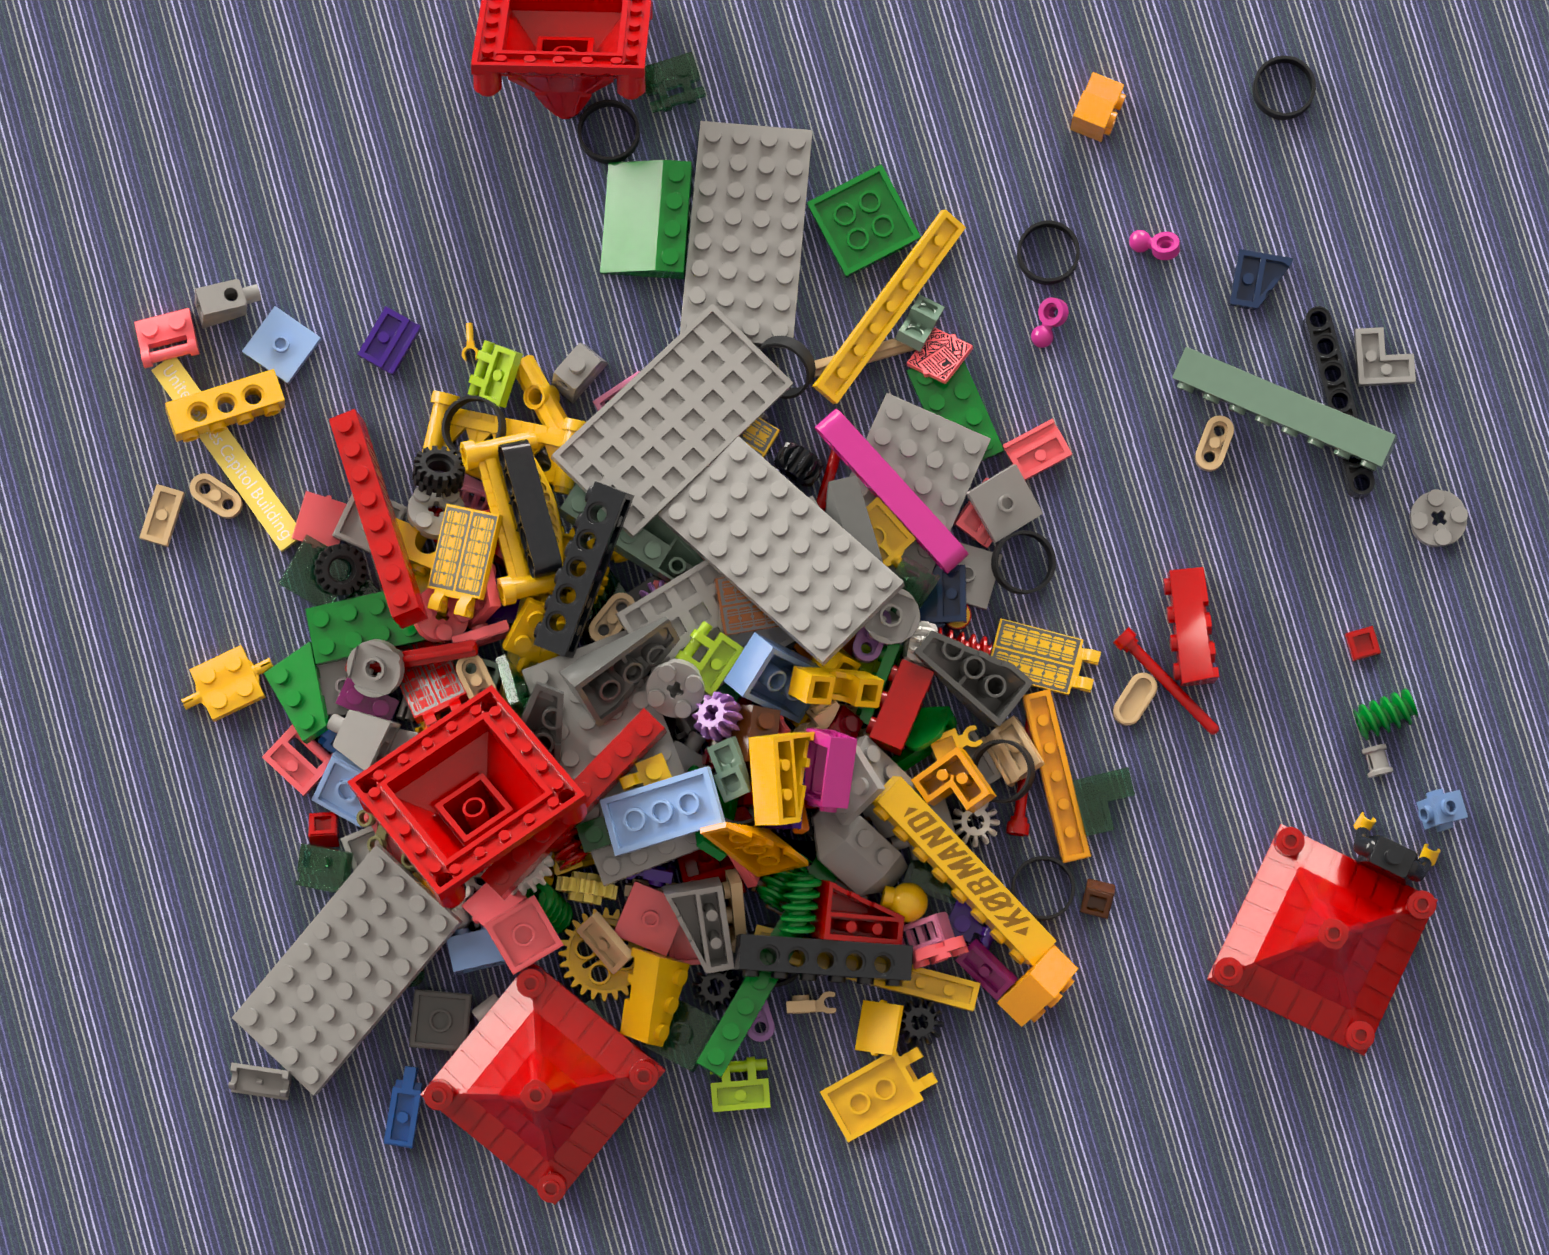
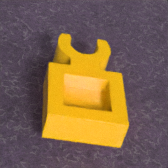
M976 725L967 727L963 734L959 736L955 728L944 732L940 739L930 745L936 761L957 746L961 748H977L983 743L982 739L972 742L968 738L969 733L977 730Z

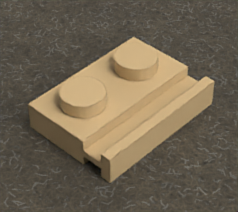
M1014 715L1003 722L1000 727L993 729L991 734L981 738L983 744L997 739L1019 743L1032 756L1035 771L1045 764L1021 722ZM1001 743L987 750L1008 786L1013 787L1014 783L1027 777L1026 760L1016 747L1007 743Z

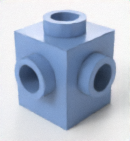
M1443 789L1434 790L1426 793L1427 799L1416 802L1424 830L1436 827L1437 832L1454 828L1453 822L1468 818L1460 790L1444 793Z

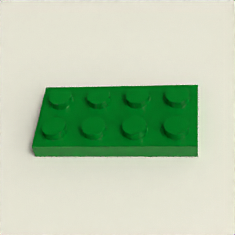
M963 361L946 384L931 377H924L923 373L910 368L906 370L923 409L991 438L981 462L1004 452L965 361Z
M384 591L305 609L315 663L318 666L348 659L354 648L363 642L373 639L385 640L394 645L395 648L428 641L417 632L414 624L401 629L391 616Z

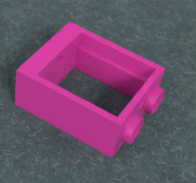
M807 728L806 732H815L814 740L809 741L807 758H810V766L805 768L806 791L804 799L807 800V805L819 807L820 811L836 813L837 808L848 809L857 739L831 729Z

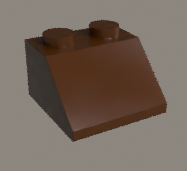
M740 705L742 708L738 713L744 719L736 724L740 730H732L731 735L737 738L746 768L751 769L748 737L778 734L781 710L756 705ZM711 740V746L719 743L714 740ZM709 757V763L713 764L711 758Z

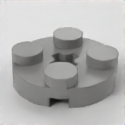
M418 486L407 506L408 521L412 527L421 532L420 535L428 539L438 540L446 504L465 507L463 499L459 496V491L456 494L451 492V496L448 497L444 493H441V497H436V493L432 492V495L429 496L426 495L427 490L419 491ZM438 506L443 512H440V515L436 517L428 509Z
M1434 489L1421 495L1413 504L1409 514L1413 535L1418 541L1429 547H1444L1455 543L1462 536L1467 526L1468 512L1462 501L1456 495L1439 489ZM1433 512L1436 514L1439 512L1443 513V519L1446 521L1445 525L1439 523L1435 526L1432 523L1434 518L1431 514Z
M901 589L864 627L869 635L880 643L887 645L903 643L912 637L920 622L918 604L909 592ZM891 608L897 609L896 615L900 616L899 620H893L891 624L886 623V617L883 616V612L890 611Z
M382 639L363 642L354 648L348 657V676L352 678L355 689L365 696L377 698L392 693L401 684L404 677L405 667L402 658L404 655L394 645ZM376 661L382 669L381 672L377 673V676L373 674L374 670L370 668V664H374Z
M672 659L669 662L655 666L651 671L646 685L647 700L650 706L654 707L662 715L673 718H686L697 709L695 703L702 702L705 684L696 666L682 659ZM675 682L680 683V689L684 691L675 695L671 693L667 686H673Z

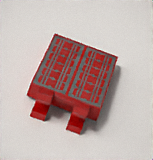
M426 641L397 649L406 651L445 643ZM452 660L405 668L400 687L417 724L425 721L426 726L429 727L438 721L436 715L450 708L453 711L461 706L462 702L469 700Z

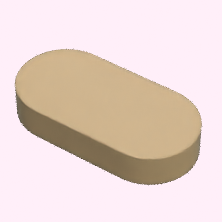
M1138 673L1131 678L1113 707V716L1119 724L1131 726L1139 721L1157 692V682L1152 675Z

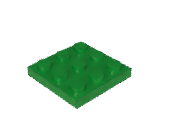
M882 164L807 202L814 220L846 278L921 239Z

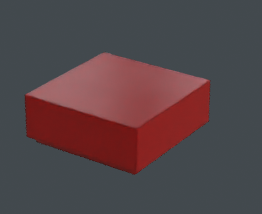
M1373 626L1344 634L1352 662L1381 654Z

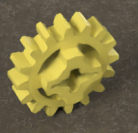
M572 871L571 877L557 876L555 890L567 893V900L601 905L602 899L616 900L618 886L610 884L604 887L600 875Z

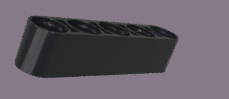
M527 439L498 445V457L530 575L535 579L556 574L558 569L563 567L531 445Z

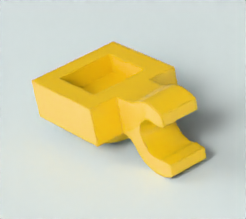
M660 753L635 763L638 772L626 775L619 780L625 792L641 784L646 786L671 778L672 776L663 754Z

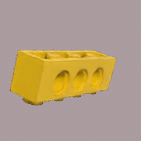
M274 369L165 403L166 413L176 442L181 440L183 442H191L198 439L200 434L211 432V434L220 433L226 430L229 425L235 423L245 425L252 422L254 417L264 414L266 417L274 416L280 413L281 409L285 408V399ZM249 395H257L261 398V401L257 404H249L245 399ZM223 403H229L234 409L229 413H223L218 407ZM195 412H203L207 416L203 421L199 422L191 418Z

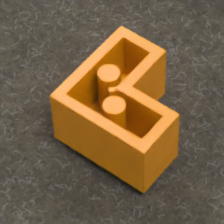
M1093 72L1074 112L1070 130L1102 142L1104 134L1110 136L1118 114L1114 111L1115 109L1121 110L1126 95L1122 93L1124 84Z
M958 746L911 779L926 803L932 806L937 805L954 792L965 809L974 813L997 797L966 750Z
M1053 944L1034 966H1031L1021 978L1011 985L997 1003L1021 1027L1030 1019L1035 1023L1045 1013L1044 1007L1052 1008L1062 998L1059 992L1064 993L1074 983L1071 977L1078 970V967Z

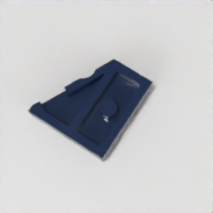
M1239 249L1229 306L1257 311L1291 266L1293 258Z
M936 565L928 587L925 588L918 605L920 621H928L932 624L967 623L966 565H957L948 574Z

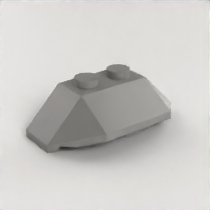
M819 808L811 817L812 826H814V840L818 861L852 892L860 896L883 892L885 885L894 887L908 869L902 854L860 815L850 825H841L835 813L820 811Z

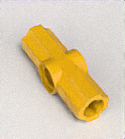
M533 355L523 357L516 374V379L524 391L523 400L525 405L530 409H534L542 425L562 429L564 418L568 417L559 403L560 394L558 389L553 385H549Z

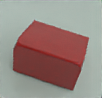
M333 812L309 813L308 837L311 848L339 846L337 814Z

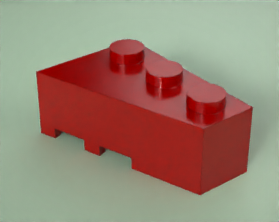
M902 659L900 666H893L888 681L892 682L888 692H882L879 715L877 718L871 717L866 729V733L870 734L869 738L878 747L896 755H901L916 717L923 706L922 703L932 686L934 671Z
M821 880V886L814 887L815 890L820 892V897L813 899L819 905L818 909L811 910L812 913L817 915V919L810 922L811 925L815 926V932L809 933V937L902 945L904 916L875 902H871L854 892L848 891L831 881Z

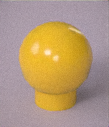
M902 883L896 887L885 885L880 905L904 916V922H914L925 914L928 907V898L925 891L914 883Z

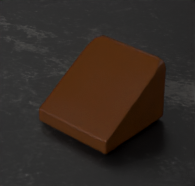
M1088 878L1080 912L1108 919L1115 893V885Z

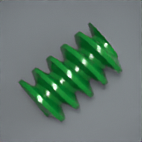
M1406 688L1401 690V698L1394 692L1390 694V701L1385 696L1381 697L1379 705L1374 700L1369 701V710L1364 704L1358 705V713L1353 709L1357 727L1366 741L1369 740V731L1371 730L1378 737L1380 736V727H1383L1387 733H1390L1391 723H1394L1398 729H1401L1402 719H1405L1409 725H1412V716L1415 715L1418 718L1414 700Z
M806 867L788 870L809 873ZM787 871L771 874L772 877L763 876L762 881L766 887L757 885L755 888L760 895L759 899L782 913L784 910L779 904L780 901L790 902V900L783 897V894L792 892V889L785 886V882L794 881L793 877L786 874Z
M787 871L786 874L793 877L794 881L785 882V886L792 889V892L783 894V897L791 902L790 904L782 905L781 908L789 912V915L780 917V920L785 922L787 927L778 929L798 934L815 932V926L808 922L817 919V915L810 912V910L818 909L819 904L811 899L820 897V892L813 889V887L821 886L822 881L814 877L815 875Z
M547 882L546 885L538 883L536 885V892H533L531 888L527 889L525 896L529 898L535 895L557 934L565 931L570 926L573 919L571 905Z

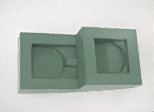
M919 295L908 317L899 329L895 340L920 352L945 307Z
M736 736L708 747V753L717 772L714 775V779L724 803L751 792L748 771Z

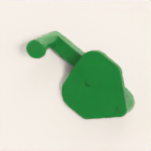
M949 706L921 708L905 744L907 748L902 751L900 756L895 755L891 758L903 771L929 756L933 752L930 745L940 739L944 732L954 728L957 729L956 717Z

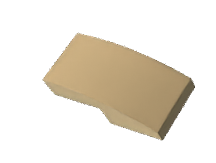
M831 700V705L811 704V708L805 711L811 721L800 724L793 732H806L807 728L827 729L836 716L840 705L836 700Z

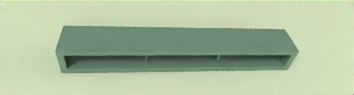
M1185 347L1172 376L1174 381L1178 383L1177 388L1192 394L1194 390L1204 394L1203 399L1218 405L1219 401L1225 402L1230 405L1228 409L1244 416L1245 412L1251 413L1256 416L1255 421L1270 427L1272 423L1282 427L1281 432L1296 438L1298 434L1308 438L1307 443L1323 449L1324 445L1335 449L1333 454L1349 460L1351 456L1361 460L1359 465L1372 471H1376L1377 467L1385 469L1398 440L1397 436L1393 433L1188 347Z

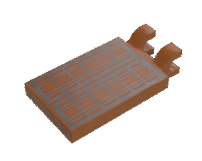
M725 577L714 579L723 634L728 636L779 627Z

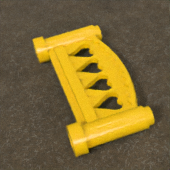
M440 391L432 392L430 402L433 403V408L423 448L428 447L432 450V446H437L439 450H442V446H445L447 451H450L443 439L441 426L446 410L453 402L460 399L459 396ZM461 408L458 409L450 424L452 442L465 430L469 440H473L475 443L486 441L491 436L495 439L498 432L497 416ZM505 418L506 436L524 432L535 433L538 449L533 450V456L544 446L546 447L551 468L545 471L544 474L549 484L554 486L553 492L569 495L575 482L551 459V455L586 422L564 418L562 429ZM478 468L465 469V474L481 479Z
M524 432L477 443L473 440L460 443V453L465 469H479L490 512L503 516L498 542L508 576L497 578L498 594L503 606L516 604L518 599L553 592L556 586L554 583L556 574L535 579L530 575L527 561L523 558L525 554L520 535L516 531L518 528L512 505L508 504L510 498L505 480L501 477L503 472L498 457V445L525 439L529 441L532 452L537 450L538 441L535 433ZM534 457L563 566V533L557 503L550 484Z

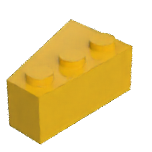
M788 732L748 737L755 825H785L801 822L806 786L802 785L805 768L810 766V758H807L809 741L814 740L815 732Z
M632 947L631 956L635 957L633 973H628L627 982L632 983L630 999L626 998L624 1001L620 1032L643 1043L663 1047L669 1035L673 1014L679 1005L678 999L682 987L688 978L690 964L656 952Z

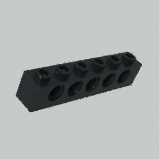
M597 481L594 482L593 486L589 487L585 496L586 506L575 522L576 532L574 538L568 542L565 548V562L555 575L554 583L556 586L553 594H550L546 599L544 618L535 628L534 638L536 639L534 645L564 657H574L634 495ZM605 507L607 516L602 522H599L597 513L600 508ZM594 534L597 540L596 545L589 549L587 539L590 535ZM584 561L586 571L582 576H579L577 574V566L580 562ZM573 588L576 592V598L569 604L566 596L568 591ZM560 616H564L566 624L559 631L556 622Z
M739 934L736 935L734 970L742 971V976L759 977L760 972L771 973V978L788 979V974L800 975L799 980L817 981V976L828 977V982L845 983L846 978H856V984L874 985V980H885V986L902 987V982L911 981L913 946ZM763 949H767L772 953L773 960L769 965L763 964L760 960V952ZM792 951L798 952L801 956V963L798 967H794L789 963L788 957ZM820 953H825L830 959V964L826 969L821 968L817 963V957ZM849 955L855 956L858 960V967L855 971L849 970L846 966V958ZM877 957H882L886 961L887 967L883 973L875 969L874 962Z

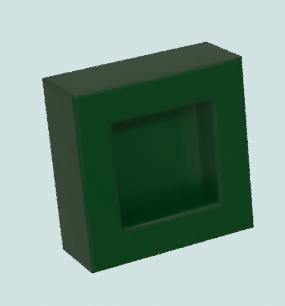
M604 816L575 825L585 854L612 845Z

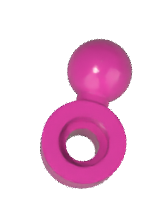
M1137 230L1129 238V245L1132 250L1141 253L1152 249L1154 257L1160 260L1173 259L1180 252L1179 238L1171 232H1161L1151 238L1146 231Z
M1050 297L1040 304L1038 315L1042 325L1034 328L1031 333V340L1035 346L1039 348L1048 347L1053 341L1052 328L1061 326L1067 320L1069 310L1063 300ZM1058 309V314L1054 317V311Z

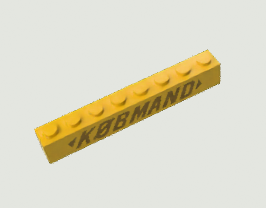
M892 776L884 785L885 790L872 802L875 806L873 812L884 822L888 820L895 827L892 830L893 833L901 841H908L914 847L912 853L921 862L925 863L927 861L934 868L931 871L932 874L940 882H947L952 887L951 894L960 903L964 904L966 902L971 907L972 911L970 914L979 923L983 924L985 922L991 929L990 935L999 944L1005 943L1011 950L1009 955L1018 964L1022 965L1024 963L1034 966L1053 946L1056 940L902 777Z

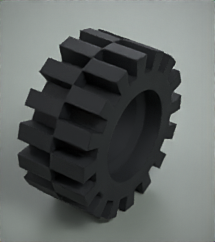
M432 446V450L428 447L423 448V452L419 451L414 459L412 480H414L413 484L415 487L419 486L418 490L421 492L427 490L426 495L429 496L432 495V492L436 493V497H441V493H444L446 497L451 496V492L456 494L458 489L463 487L465 467L461 454L455 455L456 450L451 449L447 451L445 446H442V450H439L437 446ZM433 470L444 471V473L435 472Z
M336 544L325 548L324 551L319 553V557L314 563V575H316L317 579L315 580L317 584H320L324 591L332 595H348L357 591L364 584L365 575L368 572L366 570L367 562L363 559V554L358 552L355 547L347 544ZM339 558L347 560L351 565V574L344 581H337L330 574L332 562Z

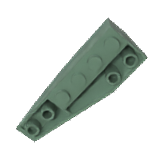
M575 484L559 509L560 517L574 526L578 515L583 513L587 503L585 502L586 493L577 484ZM600 508L597 513V519L599 522H602L607 514ZM658 515L633 539L622 529L614 548L616 553L666 582L671 581L704 561L696 551L658 518ZM594 534L590 535L592 538L596 539V536Z

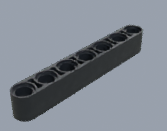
M1315 306L1307 312L1303 320V329L1323 404L1358 419L1332 317L1326 308ZM1320 316L1324 321V326L1314 327L1310 322V317ZM1327 343L1331 347V353L1321 354L1317 349V344ZM1326 370H1334L1338 374V380L1335 382L1328 381L1324 376V372ZM1333 397L1343 398L1346 407L1343 409L1335 408L1331 399ZM1337 456L1348 494L1355 499L1367 497L1375 485L1373 471L1359 465L1360 462L1353 464ZM1354 479H1364L1367 483V490H1357L1353 485Z

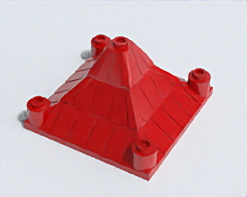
M481 0L471 61L474 90L485 97L493 96L502 89V76H506L508 80L534 92L538 100L553 115L561 119H570L578 115L591 98L592 93L613 83L614 79H617V93L628 100L639 98V96L645 93V65L650 20L653 18V0Z
M490 685L348 781L350 789L358 797L363 810L374 816L432 888L438 903L445 908H454L464 901L466 891L463 884L470 880L471 877L476 876L493 862L501 859L511 852L512 849L520 846L534 834L539 833L552 824L556 819L560 818L563 823L574 825L580 823L587 815L585 803L588 800L585 793L493 685Z
M1280 824L1206 980L1351 1051L1365 1056L1368 1048L1374 1042L1375 1032L1426 923L1436 910L1438 899L1434 898L1428 891H1418L1408 885L1404 886L1357 863L1356 860L1303 835L1297 828Z
M533 963L519 973L420 1095L424 1098L428 1107L433 1110H440L537 1189L538 1195L542 1200L556 1205L642 1098L656 1085L666 1069L538 964Z

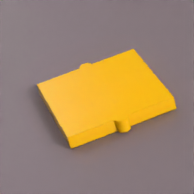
M863 1000L855 1050L871 1052L873 1056H878L879 1054L895 1056L904 1006L889 1004L886 1000H880V1002Z

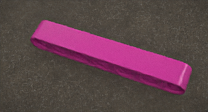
M834 409L814 427L822 439L857 475L876 498L879 497L916 538L915 541L946 574L969 555L962 544L838 409Z

